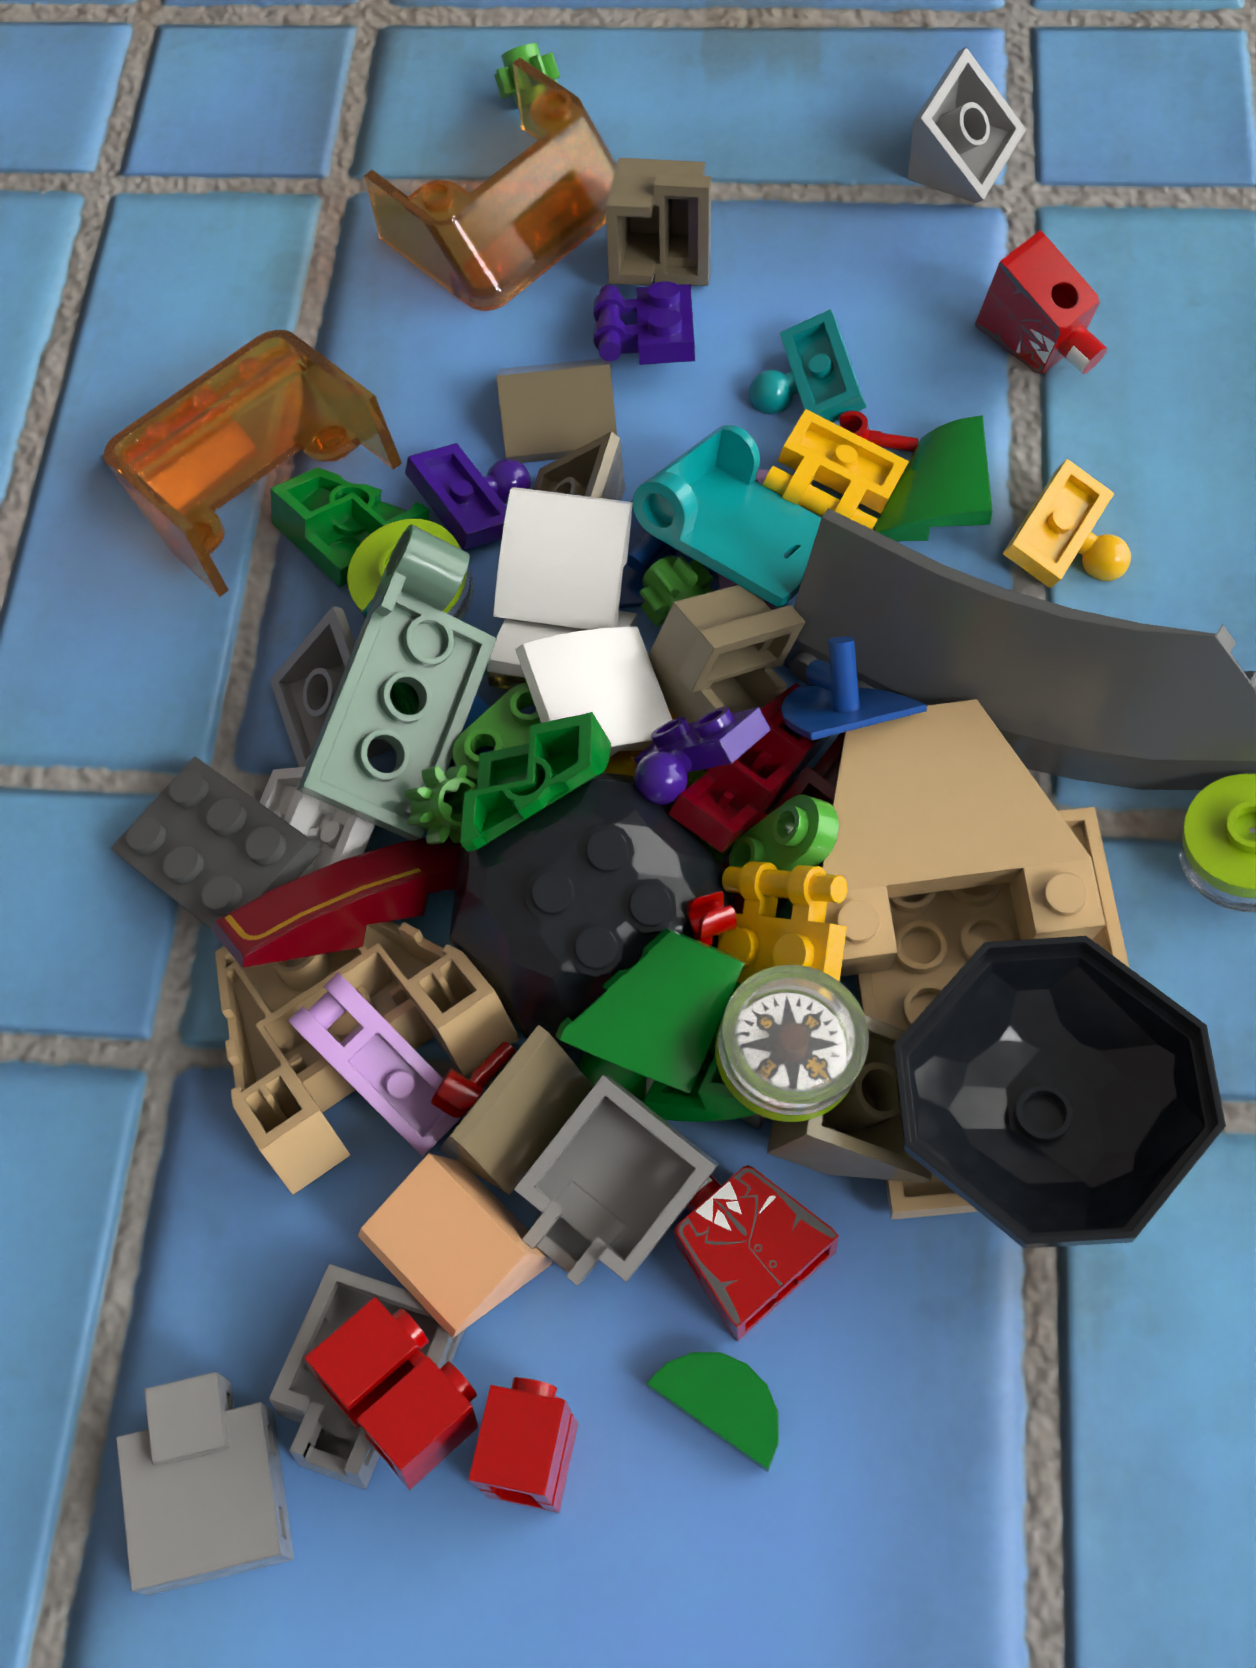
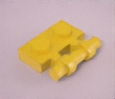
M805 409L785 442L777 460L796 470L794 475L772 466L762 486L780 494L782 499L797 504L820 517L829 508L873 530L878 519L857 509L859 504L881 514L909 461ZM815 480L843 494L841 500L812 486V481Z
M750 861L744 867L729 866L726 868L722 876L723 888L728 893L741 894L745 901L743 914L736 913V929L719 934L717 948L728 952L745 963L737 982L755 985L759 982L775 978H795L814 983L826 989L834 996H838L847 926L825 923L827 902L841 903L845 899L847 894L846 879L842 875L827 874L820 866L798 865L792 871L778 870L770 862ZM778 897L789 898L792 902L791 919L776 918ZM808 991L811 993L822 994V992L820 991Z

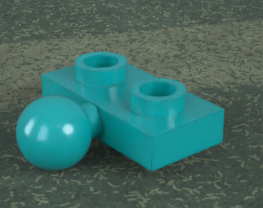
M831 309L779 332L792 371L784 374L777 370H765L756 375L749 386V400L752 406L764 414H777L784 411L790 405L793 395L797 393L800 395L804 410L807 409L831 422L839 420L840 415L844 412L860 411L867 407L841 330Z

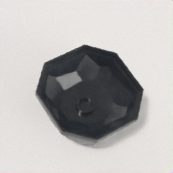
M603 772L481 848L467 852L461 846L449 941L456 949L462 951L492 986L507 1015L526 1039L540 1025L550 1033L561 1048L581 1050L559 1040L555 1036L560 1024L567 1017L574 1021L605 993L606 990L602 986L619 970L629 969L634 966L641 958L643 948L665 928L693 938V932L686 911L689 901L722 890L724 893V907H735L736 893H728L722 884V876L726 866L705 840L668 815L675 802L665 805L648 802L637 791L634 776ZM719 934L713 936V947L717 948Z
M1087 936L984 942L893 1046L904 1151L1024 1249L1133 1242L1226 1126L1207 1025Z

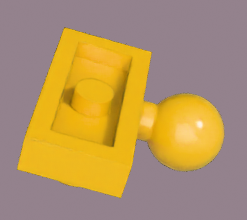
M1068 459L1055 470L1002 553L1049 588H1052L1062 579L1077 553L1082 555L1085 571L1091 577L1100 581H1113L1120 578L1126 573L1131 562L1130 549L1123 539L1112 534L1096 536L1091 532L1113 497L1114 492Z

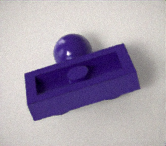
M457 443L408 456L405 469L406 476L443 525L454 536L463 551L502 539L507 509L505 504L508 503L510 489L512 487L530 489L531 486L528 470L522 463L513 459L497 461L490 467L486 477H483Z
M722 707L709 712L696 722L687 723L685 717H679L658 727L650 735L653 743L633 759L637 765L634 782L639 794L650 803L657 805L669 804L676 801L679 795L685 791L688 772L732 764L771 730L760 708L731 713L728 707Z

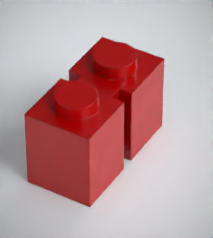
M374 1297L304 1358L319 1385L357 1429L361 1426L367 1433L365 1435L366 1440L410 1491L478 1428L473 1406L470 1404L477 1397V1393L465 1376L450 1361L446 1362L439 1369L429 1356L426 1357L421 1349L429 1343V1340L415 1320L403 1308H400L391 1315L382 1303Z
M521 1377L513 1378L511 1389L490 1385L468 1479L488 1498L556 1513L560 1512L578 1422L573 1413H571L566 1400L556 1396V1386Z

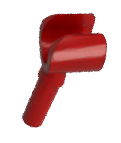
M847 411L839 417L840 427L882 448L914 452L918 445V438L869 430L866 416L859 411Z
M722 890L694 898L687 903L686 911L693 932V939L712 946L713 936L736 929L737 919L735 910L732 906L724 907V893Z
M505 1041L501 1043L473 1071L469 1079L451 1068L434 1093L431 1104L454 1118L463 1117L470 1107L478 1101L483 1088L488 1084V1080L515 1054L514 1047Z

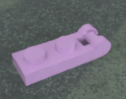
M337 972L323 986L327 992L309 1010L302 1006L288 1021L423 1157L462 1117L454 1118L431 1104V1099L443 1078ZM348 1011L360 1024L339 1043L327 1029L342 1014Z

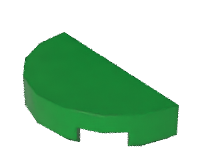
M691 1352L665 1363L646 1383L647 1388L763 1470L769 1471L779 1445L778 1410L768 1385L747 1363L721 1352Z

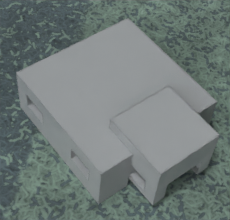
M603 1075L514 1188L516 1192L539 1211L543 1212L522 1240L532 1249L538 1247L569 1274L566 1277L577 1286L588 1277L599 1261L627 1282L719 1163L610 1075Z
M329 1264L269 1400L279 1416L301 1423L289 1450L299 1466L366 1490L380 1455L366 1440L365 1435L367 1433L361 1426L357 1429L319 1385L304 1357L374 1297L382 1303L391 1315L400 1308H403L415 1320L429 1340V1343L421 1351L426 1357L429 1356L439 1369L448 1361L452 1363L465 1330L451 1338L408 1290Z
M218 1372L144 1389L148 1429L116 1437L131 1591L153 1595L294 1560L274 1411L261 1402L234 1408L231 1381Z

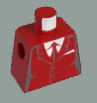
M1041 230L999 262L975 322V326L1036 373H1045L1065 357L1082 374H1086L1097 365L1108 350L1087 329L1100 304L1098 294Z
M749 1165L742 1167L723 1185L711 1174L685 1207L690 1214L673 1230L678 1250L728 1331L737 1342L836 1253L839 1235L832 1227Z

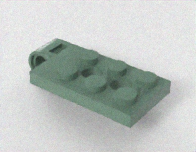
M412 524L405 529L389 558L297 788L298 791L411 841L421 839L424 829L418 824L408 825L406 822L412 813L411 800L404 795L405 790L425 785L421 772L423 769L439 766L446 773L453 756L455 741L462 733L497 640L496 637L442 611L449 605L463 581L469 564V553ZM395 682L407 683L417 692L419 705L414 715L402 714L393 706L390 699V690ZM373 739L385 740L393 746L397 755V762L391 773L379 772L370 764L367 757V749Z

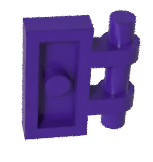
M662 281L654 283L649 287L636 288L637 299H624L619 289L614 285H605L600 289L593 305V316L596 321L593 330V342L603 360L612 362L617 360L621 354L638 353L639 365L695 361L691 284L677 285L673 282Z

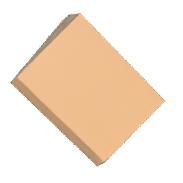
M431 1153L427 1154L360 1228L358 1234L361 1241L451 1338L457 1336L551 1266L553 1262L538 1247L532 1249L522 1240L529 1230L468 1168L457 1160Z

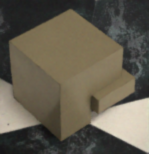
M618 158L606 202L609 284L650 286L653 283L655 274V283L669 281L682 285L708 286L711 274V176H705V162Z
M740 585L675 601L648 655L667 707L677 718L685 717L687 723L696 722L709 712L722 707H728L731 713L757 707L761 710L783 693L788 686L773 668L782 666L806 621L791 605L771 610L759 596Z

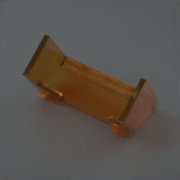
M518 58L512 63L521 127L538 141L471 193L454 182L434 180L424 184L407 196L373 170L364 175L379 238L465 304L480 311L495 310L507 304L606 224V202L617 165L581 100L522 58Z
M272 330L257 336L110 439L104 450V458L114 476L171 552L219 597L229 591L210 556L221 544L225 535L224 526L217 514L214 513L217 509L300 450L314 460L332 462L344 458L352 450L362 445L393 470L402 464L376 396L294 333L287 330Z

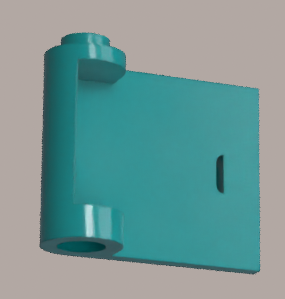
M724 425L717 428L641 484L633 495V510L638 522L649 534L774 606L781 608L799 592L821 517L795 503L782 499L780 494L756 482L755 478L760 464V453L756 442L744 429L735 425Z

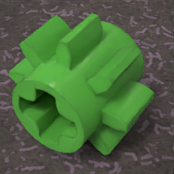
M530 43L513 48L501 55L504 67L497 69V73L494 76L502 99L514 96L517 108H525L553 97L550 84L558 82L557 79L560 78L553 52L541 56L538 44Z
M666 556L655 562L644 574L642 584L645 588L640 590V594L645 602L641 605V608L658 628L664 624L675 601L713 592L709 584L714 578L704 565L696 560H692L688 564L682 556Z
M439 766L421 770L425 785L405 790L404 793L411 800L412 815L406 821L407 824H418L421 828L427 830V844L444 843L448 836L454 843H460L464 792L477 789V785L474 782L466 779L467 766L451 767L446 773Z

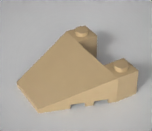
M977 699L928 705L926 712L845 732L833 807L838 815L839 831L833 850L822 863V868L827 874L842 875L847 882L845 899L841 903L827 902L825 923L847 926L840 976L891 969L898 953L889 898L1009 882L1020 940L1087 936L1093 940L1105 926L1092 858Z
M391 921L367 925L364 944L360 948L245 968L240 966L225 946L215 951L221 1011L227 1019L229 1040L225 1041L228 1061L233 1066L235 1088L231 1089L232 1105L258 1149L292 1195L350 1156V1153L323 1112L353 1093L356 1089L288 1021L302 1006L309 1010L327 992L323 986L337 972L363 996L414 1050L434 1037L463 1076L475 1070L504 1041L512 1044L520 1039L495 990L462 951L448 944L444 948L425 939L419 929L405 922L401 926ZM346 1011L327 1030L340 1043L360 1023Z

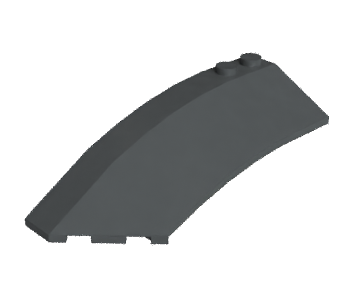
M829 508L822 516L794 605V609L806 622L784 663V666L789 668L804 683L816 686L811 684L806 678V669L812 661L822 660L830 663L828 640L834 637L850 636L854 638L858 687L890 691L918 700L927 706L977 699L1027 769L1074 780L1141 790H1203L1214 781L1227 776L1247 773L1256 774V671L1244 672L1234 659L1231 651L1236 642L1224 625L1215 634L1143 624L1072 609L1002 588L943 565Z

